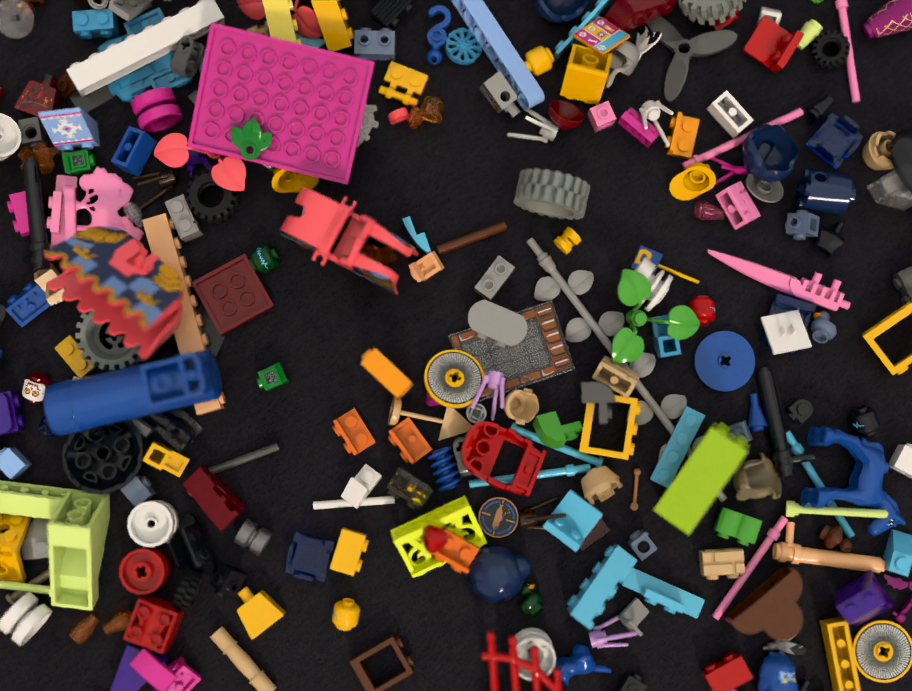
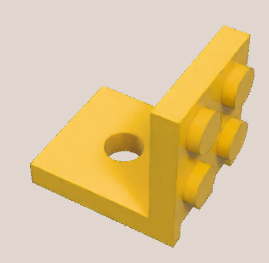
M0 513V531L9 529L4 533H0V580L25 583L26 574L19 550L31 522V517L14 516Z

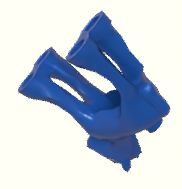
M812 426L807 436L809 445L829 446L833 443L839 444L851 454L855 460V466L850 476L848 488L805 487L801 491V505L804 507L823 508L830 501L839 499L857 506L886 510L888 512L887 518L872 517L868 524L867 531L872 536L879 535L892 527H896L897 524L905 525L904 518L899 515L898 504L890 495L882 490L883 475L889 470V463L885 461L883 446L864 437L860 440L859 437L846 434L839 429Z

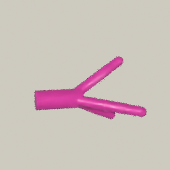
M710 158L712 161L720 164L722 169L731 171L716 180L715 185L735 174H749L744 166H733L718 158Z

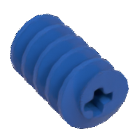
M451 446L432 451V455L428 457V460H435L430 465L431 468H437L433 476H440L435 481V483L442 484L438 491H446L461 486L457 485L461 481V477H455L459 470L452 469L456 462L450 461L454 454L447 453Z

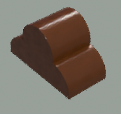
M787 565L781 566L723 616V619L735 629L745 634H755L763 631L777 640L793 638L799 633L803 625V614L796 603L803 589L799 573Z

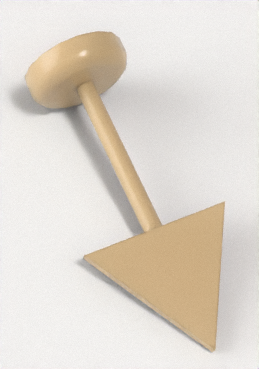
M394 397L392 400L388 418V425L393 426L398 423L400 415L441 423L438 441L468 432L473 426L454 408L446 407L443 419L401 410L402 401L397 397Z

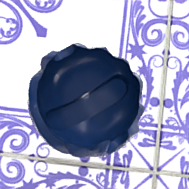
M534 0L535 8L540 16L555 23L569 22L578 18L589 3V0Z

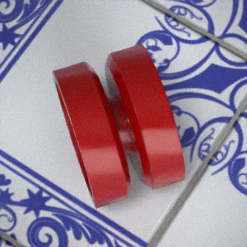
M142 547L128 553L119 567V577L123 586L128 591L137 595L149 594L161 588L168 581L171 573V563L168 556L156 547Z

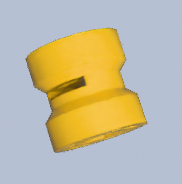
M567 227L563 234L557 236L553 241L567 255L571 252L572 247L578 245L582 240L572 228Z

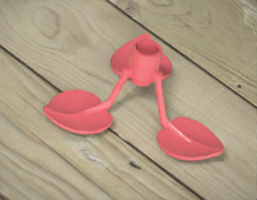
M237 0L239 8L251 19L260 20L265 17L262 0ZM295 0L294 14L291 15L292 19L296 18L299 31L295 32L306 38L322 37L323 34L315 11L307 6H300L297 9L300 0Z
M180 133L166 135L155 147L154 156L165 165L173 168L181 167L187 163L189 159L188 150L207 154L214 161L219 162L211 170L212 178L216 184L230 191L245 190L246 167L241 159L230 156L225 157V155L188 147L187 137Z

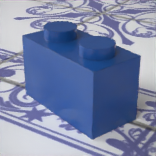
M129 126L111 162L124 172L139 177L157 141L145 131Z

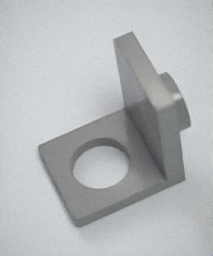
M634 598L617 618L630 632L636 631L637 635L641 637L643 634L637 626L647 616L649 610L638 598Z

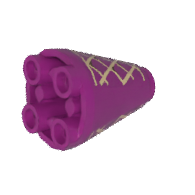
M912 0L888 1L867 19V23L863 24L867 37L869 39L872 37L878 38L912 30Z

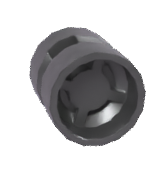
M247 519L236 535L234 542L242 547L249 546V551L260 556L273 533L263 527L259 529L258 524Z

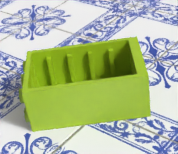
M715 422L654 508L656 513L688 535L702 518L750 448L747 438L739 433L737 436L730 432L731 428L723 422L719 424Z

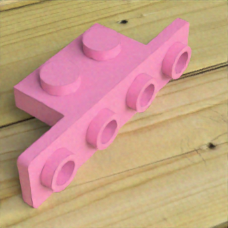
M57 175L55 191H53V196H49L48 208L52 209L51 217H47V229H50L51 232L50 248L66 240L65 185H74L77 193L78 178L76 176Z

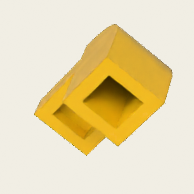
M158 441L152 442L143 458L144 462L159 470L164 469L179 478L190 458Z

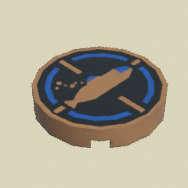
M504 497L488 499L479 510L478 521L480 527L491 537L502 538L508 536L515 530L518 524L519 515L517 508L510 500Z

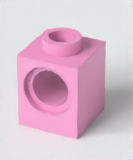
M609 101L590 108L587 114L595 132L613 125L616 121Z

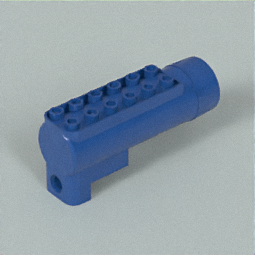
M206 349L89 377L70 379L47 386L44 391V408L51 429L56 435L60 436L216 400L221 396L223 385L218 363L211 351Z

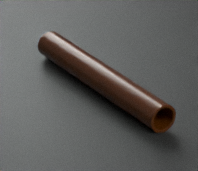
M501 221L437 245L439 255L506 231V223Z

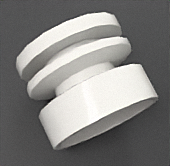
M645 257L634 271L644 275L650 282L651 296L647 299L648 303L644 308L649 312L664 298L669 290L673 276L669 274L662 281L661 278L665 271L662 269L656 276L652 274L656 264Z
M533 627L522 629L516 633L518 656L531 663V655L528 649H531L532 645H536L539 650L540 669L547 676L550 675L555 667L556 657L552 641L547 633ZM519 667V676L525 680L532 681V673Z

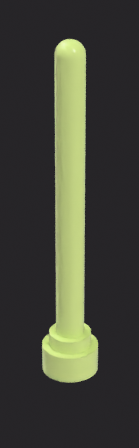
M787 500L785 506L786 517H795V515L799 516V514L873 518L888 517L886 510L813 508L799 505V503H795V501Z

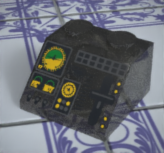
M401 466L398 467L386 486L391 496L396 499L399 497L406 500L405 505L413 510H416V508L421 510L434 490L432 486Z

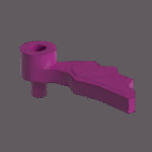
M883 574L887 584L891 585L893 589L898 588L902 590L909 586L912 590V580L902 581L901 578Z
M912 593L898 613L894 610L891 613L899 623L905 621L906 616L904 614L912 606Z

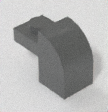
M581 382L582 403H599V424H608V419H612V406H607V403L616 402L613 391L601 382Z

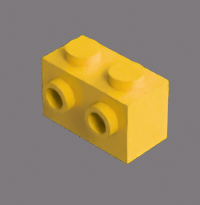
M345 527L342 528L330 569L354 576L356 571L360 572L363 563L360 556L362 551L366 552L369 540H366L367 534Z

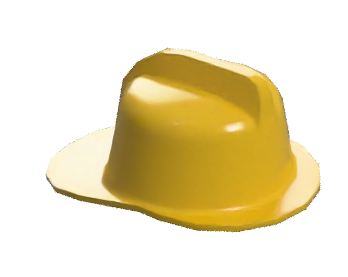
M692 163L686 170L677 174L671 180L669 190L676 199L691 200L712 189L716 183V176L710 169L709 164Z
M274 168L271 184L272 188L279 193L300 192L302 188L313 189L318 184L319 178Z

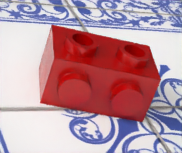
M730 652L722 657L723 660L718 663L712 662L704 667L705 670L701 671L711 691H731L753 679L742 656L737 652Z

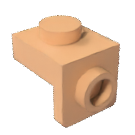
M435 251L408 265L412 277L417 282L425 281L444 269Z

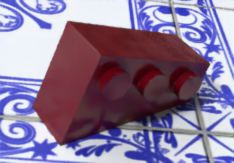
M617 0L604 19L624 32H628L661 15L668 14L673 10V5L677 0Z
M206 465L199 467L183 483L185 491L196 500L220 531L230 526L247 509Z

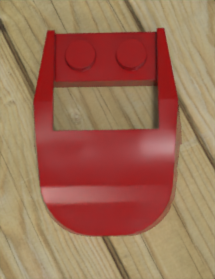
M481 421L473 425L467 432L461 447V460L466 470L496 489L525 497L530 496L547 452L545 450L539 451L532 446V441L521 437L516 433L517 431L511 428L506 429L500 427L499 424L489 421ZM503 441L524 449L510 485L490 476Z

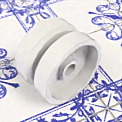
M0 113V161H3L19 148L21 131L11 117Z
M163 500L147 501L139 504L131 511L128 517L127 528L131 538L136 543L144 547H155L168 542L169 539L175 536L179 526V517L171 504Z
M31 592L22 596L0 620V630L5 634L13 632L11 639L19 646L24 645L30 640L53 612L45 604L37 606L39 599Z

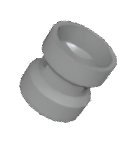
M476 403L474 409H471L470 405L466 411L467 419L475 424L484 421L487 414L485 407L479 403Z

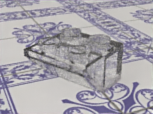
M895 170L866 186L877 204L901 210L912 207V193L901 182Z

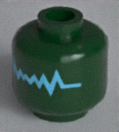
M266 243L251 251L249 262L255 271L266 273L279 265L281 255L275 246L272 247Z

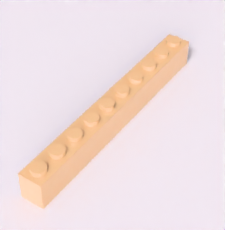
M164 213L143 219L142 222L151 254L154 253L161 258L163 263L177 271L183 281L182 321L179 328L174 332L179 353L182 355L206 350L209 340L207 334H203L201 326L204 325L201 314H197L196 306H198V301L195 294L192 295L190 287H193L191 284L192 280L189 275H186L185 268H187V262L185 257L181 256L179 249L182 248L179 237L175 236L174 230L176 228L172 218ZM221 392L219 399L195 404L196 414L203 415L224 409L223 404L226 401L223 392Z

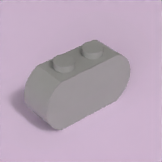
M487 300L476 302L469 310L468 323L470 328L476 332L475 336L487 340V337L494 339V344L505 348L506 345L510 347L519 345L527 335V322L520 314Z

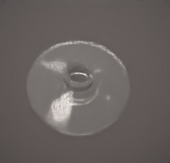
M2 0L0 2V31L13 39L27 36L34 26V15L30 6L23 0ZM16 14L20 17L19 21L15 19Z

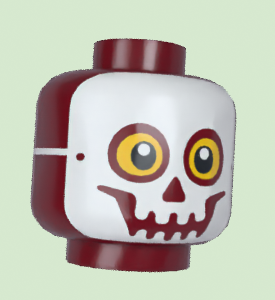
M31 373L24 379L22 395L28 399V402L33 404L44 401V391L47 386L52 385L51 380L44 373Z

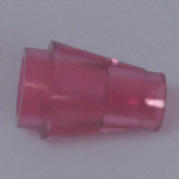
M703 200L695 204L693 215L698 220H723L725 212L721 207Z

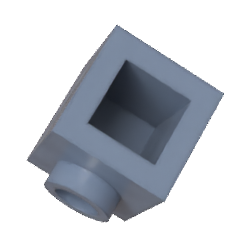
M141 475L135 476L130 483L120 489L135 507L147 502L156 494L151 487V481L146 476L142 477Z

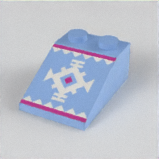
M80 107L38 112L39 118L53 145L61 152H73L77 148L92 150L94 146H100L98 122Z

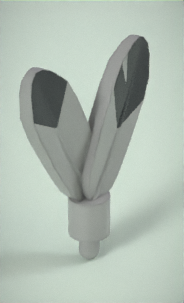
M775 639V641L767 643V646L762 647L763 650L773 651L778 649L794 655L806 653V649L802 645L789 642L791 639Z

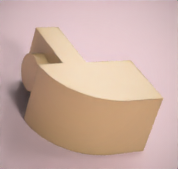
M52 263L50 264V269L38 270L34 273V281L45 292L46 300L51 306L64 301L62 293L65 291L63 288L50 290L46 286L48 281L60 275V272Z

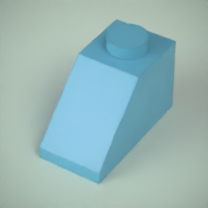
M891 529L882 558L886 562L885 570L908 577L912 565V535Z

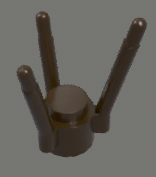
M171 168L140 174L139 177H132L133 180L153 177L138 182V186L159 181L161 187H166L141 205L139 210H143L166 192L174 189L173 185L177 183V180Z
M554 497L534 506L524 508V512H519L521 528H527V530H546L543 528V525L534 524H537V521L566 517L565 513L536 517V512H532L557 501L559 498Z

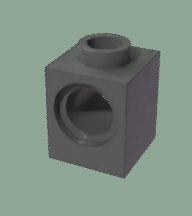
M38 116L18 120L23 145L31 150L41 149L43 145H48L46 129ZM37 130L36 136L34 138H30V134L33 131Z

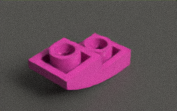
M143 648L130 663L145 680L159 691H166L178 678L165 662L161 663L148 648Z

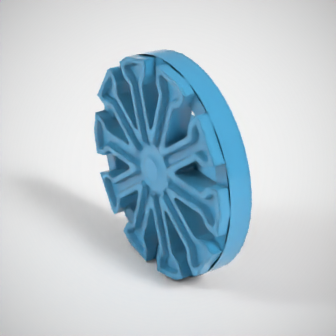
M458 28L448 35L445 42V51L448 57L455 63L469 65L479 58L482 46L470 29Z

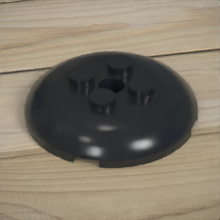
M905 129L896 133L891 140L890 148L894 152L891 160L901 182L912 193V129Z
M129 420L95 427L83 432L71 433L66 444L64 443L63 467L70 481L83 491L92 494L112 493L125 487L138 473L144 457V444L139 430ZM109 450L106 459H102L103 452Z

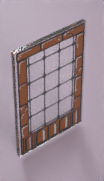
M552 300L516 312L525 318L528 326L527 335L519 345L513 347L506 345L505 348L494 344V339L487 337V340L475 336L476 332L471 328L448 335L453 350L464 351L473 356L481 365L484 375H488L489 371L504 373V378H506L504 393L575 370L571 353L567 347ZM488 384L485 385L478 402L493 397L494 390L489 389Z

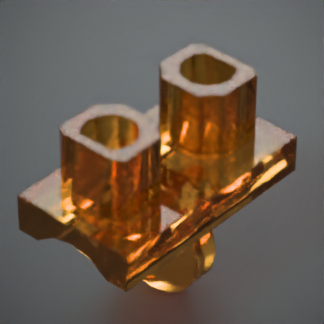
M42 142L35 145L33 150L28 146L22 147L18 157L23 161L22 164L24 159L36 158L40 164V172L42 174H49L55 166L53 156L58 153V149L56 147L48 148Z

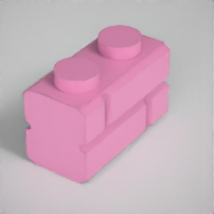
M741 181L715 195L735 230L761 216Z

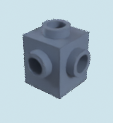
M796 210V213H788L785 223L786 234L792 235L793 239L806 240V237H818L820 217L806 210Z

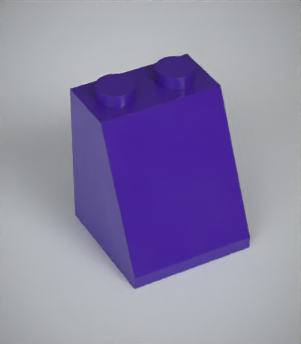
M871 570L835 590L836 607L848 624L860 626L895 606V603Z

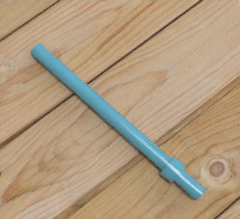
M790 430L786 431L792 454L794 456L805 454L803 452L805 449L801 443L797 442ZM810 461L801 463L816 488L825 487ZM834 500L827 504L828 507H838ZM834 515L847 538L853 537L855 533L845 517Z
M567 464L561 468L540 470L536 479L567 475V477L575 476L577 473L588 472L591 470L590 464L575 466L574 464ZM514 474L495 476L493 478L503 483H511ZM481 479L469 480L470 488L489 486V484Z

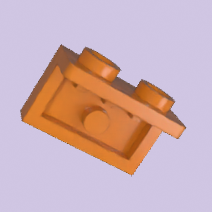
M407 417L388 431L390 434L388 439L394 446H399L402 450L400 455L406 463L410 461L411 464H414L433 450L410 417Z

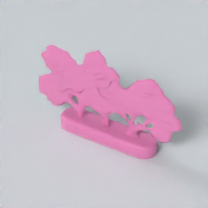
M97 166L92 174H84L79 179L81 188L86 192L81 202L77 201L76 187L74 185H65L66 239L75 235L77 231H82L89 227L109 226L122 229L133 238L141 240L144 232L140 228L134 227L133 222L127 216L120 217L118 215V211L129 203L133 189L123 182L116 173H107L105 168ZM94 189V192L89 194V190ZM94 195L98 196V200L95 203L87 204V202H90L89 198ZM94 206L95 211L90 210L89 207ZM86 208L92 215L91 223L86 226L77 225V211Z

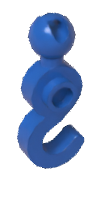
M436 5L429 10V17H433L436 14H443L445 17L443 22L433 26L427 33V41L432 47L427 53V60L433 65H437L442 61V53L439 49L445 45L447 39L445 29L451 23V13L449 9L442 5Z

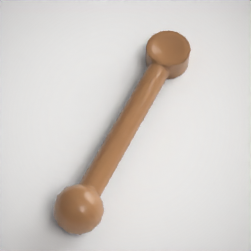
M635 468L633 471L635 480L633 502L630 504V508L633 511L638 509L637 492L639 475L641 474L639 468Z

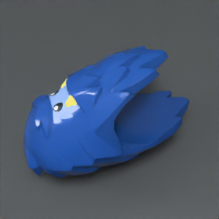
M768 650L769 655L762 660L759 670L758 691H799L795 678L796 666L782 650L778 652Z

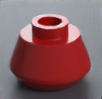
M427 525L423 530V543L426 551L434 554L443 549L448 542L446 531H443L440 527Z

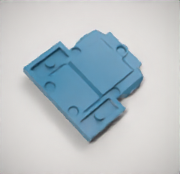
M160 7L124 23L123 25L128 34L110 39L98 47V53L105 51L111 44H119L125 41V38L131 34L137 35L143 32V29L149 25L155 26L161 23V20L165 17ZM174 50L107 84L113 96L117 95L122 101L131 102L136 96L150 88L168 87L174 90L194 81L193 77L187 78L171 71L170 62L176 52Z

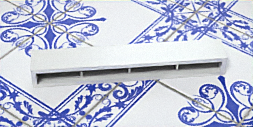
M199 0L196 5L181 9L179 14L173 17L167 16L161 20V23L155 26L149 25L143 29V32L137 35L131 34L125 38V41L119 44H111L105 51L93 53L83 62L73 63L67 69V73L80 96L84 97L176 50L183 36L188 35L196 40L209 33L211 23L225 25V18L214 0Z

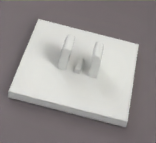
M799 310L760 318L773 355L812 347Z

